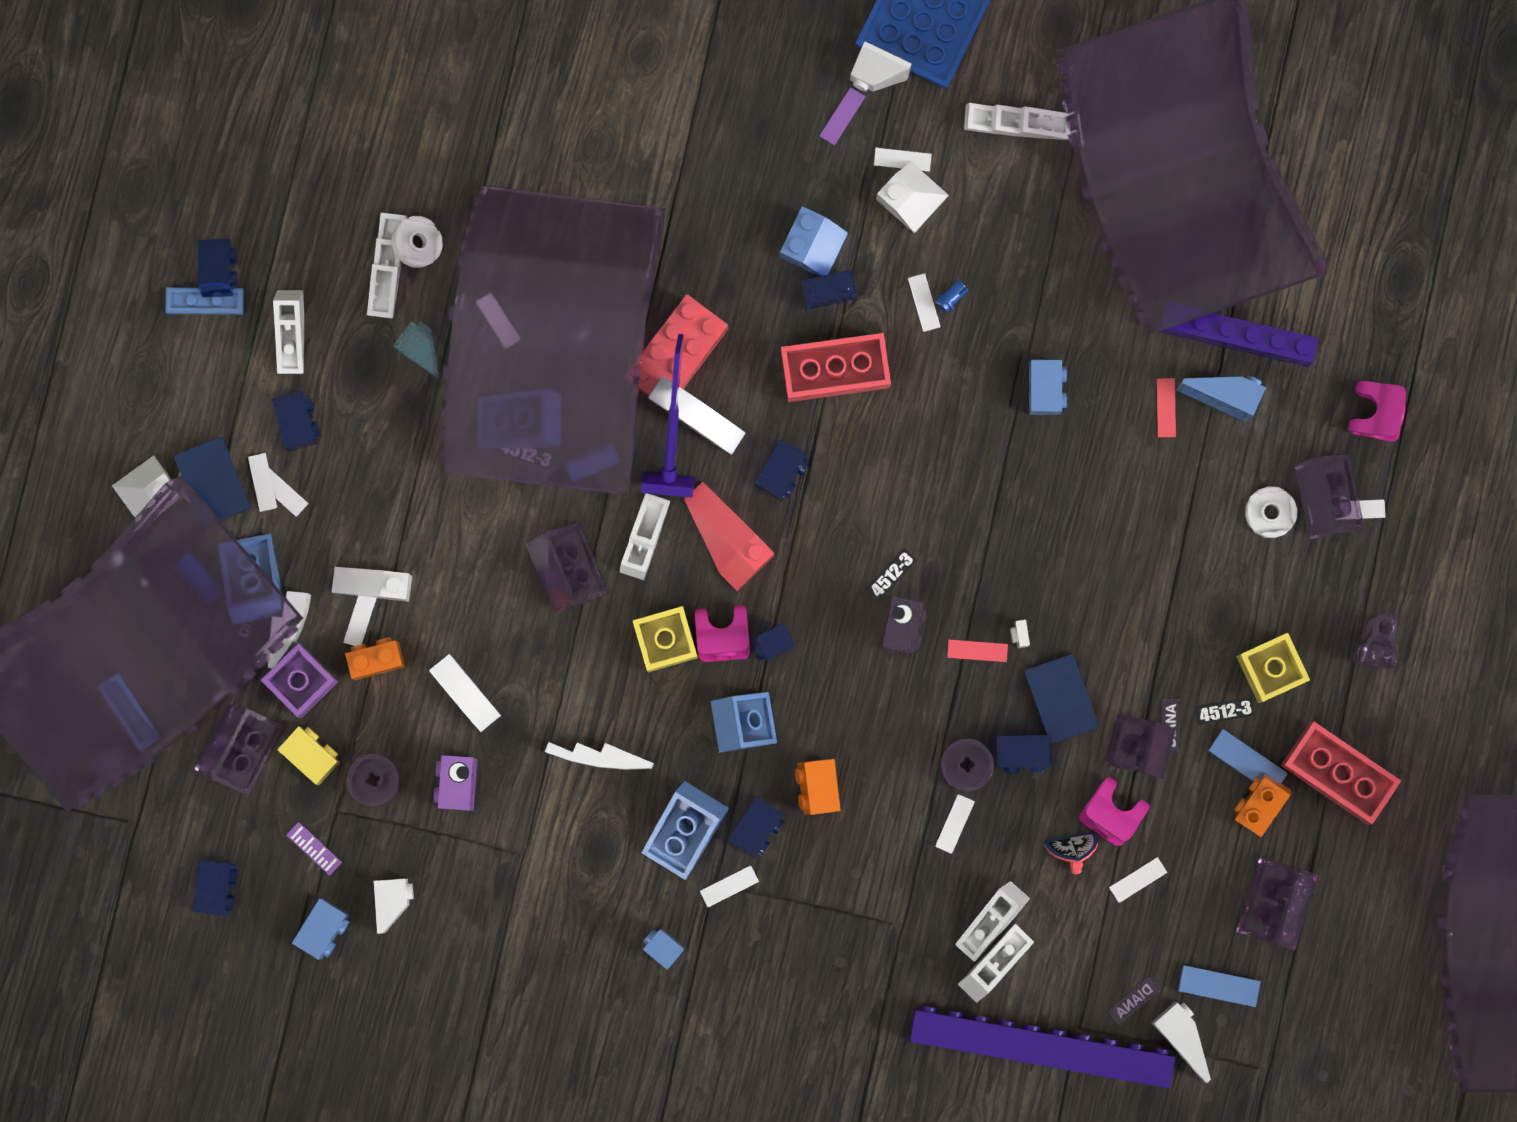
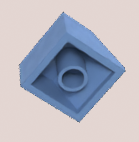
M802 206L780 251V258L826 279L848 232L826 217Z
M769 692L732 696L711 701L719 753L777 743Z

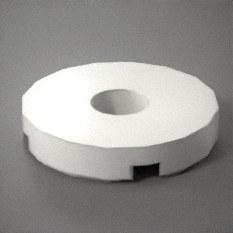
M412 216L401 221L395 227L392 235V247L396 256L404 264L413 268H422L433 263L440 256L443 247L442 235L440 231H437L434 226L435 224L431 220L422 216ZM414 235L422 239L423 245L421 248L414 246L412 241Z
M1268 486L1257 490L1250 496L1245 506V518L1248 526L1254 533L1264 538H1276L1286 534L1294 525L1297 519V506L1295 500L1286 491L1279 487ZM1268 505L1276 507L1278 510L1277 518L1268 519L1264 514L1265 507Z

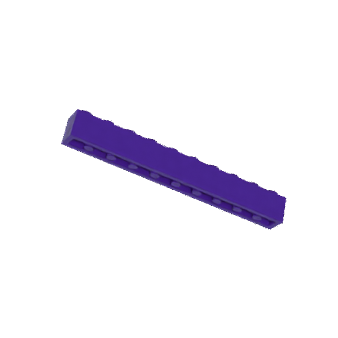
M921 1005L920 1010L914 1009L909 1037L910 1042L1170 1088L1175 1057L1169 1055V1050L1154 1047L1153 1052L1143 1050V1045L1128 1043L1127 1047L1117 1046L1116 1040L1102 1038L1101 1043L1091 1041L1092 1036L1076 1033V1037L1072 1038L1065 1036L1066 1031L1050 1029V1033L1039 1032L1040 1027L1024 1024V1029L1013 1027L1014 1022L999 1019L998 1024L988 1023V1017L973 1015L972 1019L962 1018L961 1012L947 1010L946 1015L936 1013L937 1008Z

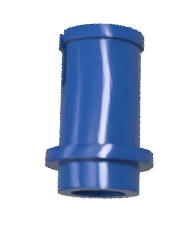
M956 280L943 295L939 294L937 296V306L945 313L949 310L952 311L955 303L968 292V289L964 288L965 285L962 282Z

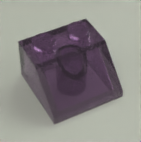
M1117 715L1105 765L1164 779L1176 728L1155 721Z

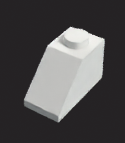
M408 879L374 881L377 934L386 933L410 905L409 899H413L414 894L413 884H408Z

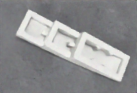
M968 103L965 110L964 130L1019 137L1069 140L1071 137L1072 114L1032 107L1016 108L1003 105L988 106Z
M381 213L379 233L376 239L367 309V315L393 318L402 261L396 256L392 247V235L395 227L401 221L407 219L405 215Z
M661 376L648 396L649 400L666 411H669L671 404L672 382ZM679 387L678 420L732 455L745 432Z
M550 742L545 750L546 753L572 762L601 768L623 770L652 769L654 765L652 762L606 743L601 752L579 743L576 744L573 752Z

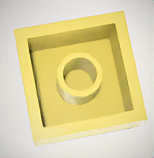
M683 606L633 620L647 672L698 658Z
M1288 633L1236 656L1258 703L1310 681Z

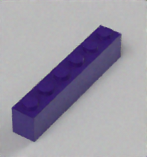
M1168 302L1163 307L1158 329L1160 333L1304 367H1309L1313 363L1319 339Z

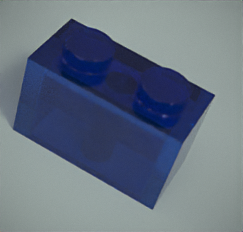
M230 239L198 240V288L202 298L233 296V287L238 285L237 272L233 271V263H237L238 257L237 249L232 247Z
M852 270L801 280L806 310L857 299Z
M300 391L272 399L284 447L288 452L318 444L317 437L321 436L317 421H312L310 412L314 411L310 396L306 397L305 393Z
M781 439L755 482V486L780 501L785 496L790 498L797 486L793 481L798 474L801 476L804 474L810 463L806 461L808 454Z
M783 623L755 637L757 644L753 645L759 659H766L767 663L795 649V644Z
M1052 735L997 736V767H1004V772H1020V767H1030V772H1046V767L1052 766Z
M757 796L728 840L753 857L757 853L762 856L770 844L766 841L770 833L777 834L785 822L781 819L783 813Z
M200 860L193 912L227 916L229 911H233L235 896L231 895L232 885H236L238 879V869H234L235 863Z

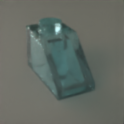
M411 321L393 346L398 352L438 379L440 370L435 339L430 335L432 330L422 322L416 325Z

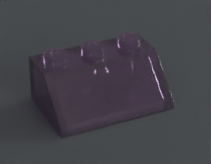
M1349 454L1322 456L1295 463L1296 479L1299 483L1301 503L1304 507L1307 521L1306 527L1310 539L1326 538L1365 530Z
M580 522L544 532L525 543L554 615L574 609L609 594Z
M230 700L195 770L212 780L249 796L285 726L242 704Z
M1260 857L1236 932L1295 951L1319 876Z

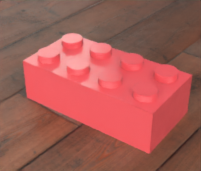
M686 294L626 373L625 380L647 397L661 376L672 382L678 334H684L679 385L680 388L684 389L726 334L728 324Z
M884 333L781 347L788 402L888 389L891 386Z
M1310 722L1280 765L1367 825L1374 823L1401 782L1397 777L1316 722Z

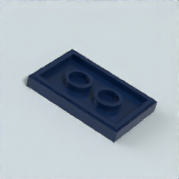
M222 436L174 455L203 528L251 509Z
M1073 654L1024 670L1049 744L1099 727Z

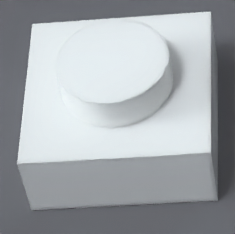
M1026 620L1015 621L1014 627L1010 628L1012 643H1017L1018 648L1030 646Z

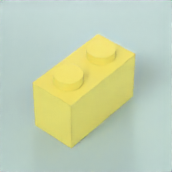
M298 726L278 748V751L313 783L320 785L340 763L336 759L338 753L328 744L323 747L317 741L319 736L312 729L307 727L304 730Z

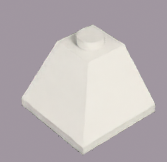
M864 42L851 72L850 81L854 82V87L862 91H867V89L876 91L906 81L910 74L911 63L868 42Z
M910 161L877 193L876 200L915 233L949 195Z
M152 456L112 485L142 528L184 498L155 456Z

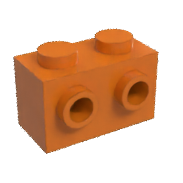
M391 637L377 640L376 646L366 648V644L351 647V652L345 653L351 679L353 680L405 668L400 644L396 640L391 641Z
M823 759L797 763L798 768L795 770V778L797 784H800L801 794L798 796V803L800 809L803 810V815L841 811L835 760Z
M1265 772L1261 778L1255 777L1248 788L1251 790L1246 799L1242 797L1234 808V811H1236L1235 820L1260 837H1262L1291 796L1289 788Z

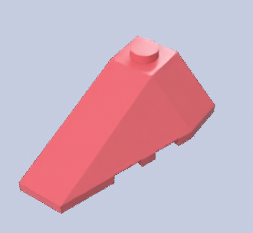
M704 482L693 490L692 498L686 497L684 499L718 572L736 591L774 557V552Z

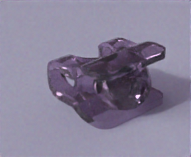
M1381 614L1366 622L1362 640L1354 651L1353 663H1363L1364 666L1383 670L1395 667L1398 654L1395 642L1398 623L1392 615ZM1379 624L1383 627V633L1379 632Z

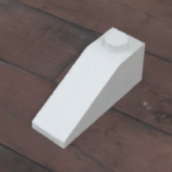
M277 290L273 300L277 374H303V290Z
M335 567L332 593L409 602L412 576L408 573Z
M1011 881L999 888L955 945L974 962L977 961L1017 916L1030 898Z
M1016 924L1013 925L958 985L977 1003L996 986L1034 941Z
M1174 1001L1151 1023L1202 1081L1208 1083L1211 1080L1196 1024L1191 1018L1194 1013L1185 1003L1179 1005Z

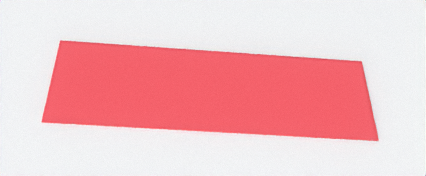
M1157 378L1158 437H1176L1175 378Z
M949 640L947 658L1007 662L1008 644Z

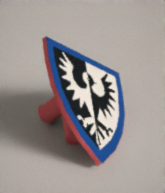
M1091 832L1044 841V844L1051 855L1070 862L1072 874H1079L1082 872V861L1089 858L1095 852L1098 846V839L1096 833Z

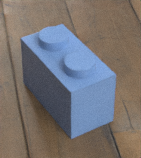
M1062 360L1030 361L1029 415H1060L1062 408L1067 407V393H1062V383L1067 381V368L1062 367Z
M319 898L292 944L318 960L322 959L323 956L328 958L336 945L333 943L336 935H342L350 923L346 920L349 914L324 898Z
M662 928L658 932L653 929L643 941L646 944L643 950L667 970L685 949L684 946Z

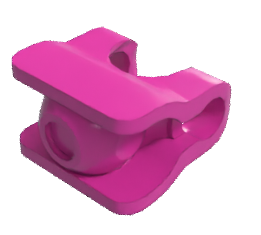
M1369 381L1357 382L1356 394L1371 399L1376 404L1377 410L1369 419L1350 420L1348 431L1354 435L1389 442L1396 441L1399 438L1400 428L1405 415V388L1398 385Z
M745 605L735 606L733 622L730 626L723 629L715 628L709 623L706 609L695 610L697 649L699 659L702 662L746 659L750 655Z
M1107 777L1084 807L1079 819L1082 824L1117 847L1131 838L1149 810L1150 805L1141 799L1129 811L1117 809L1112 802V794L1117 782L1111 777Z

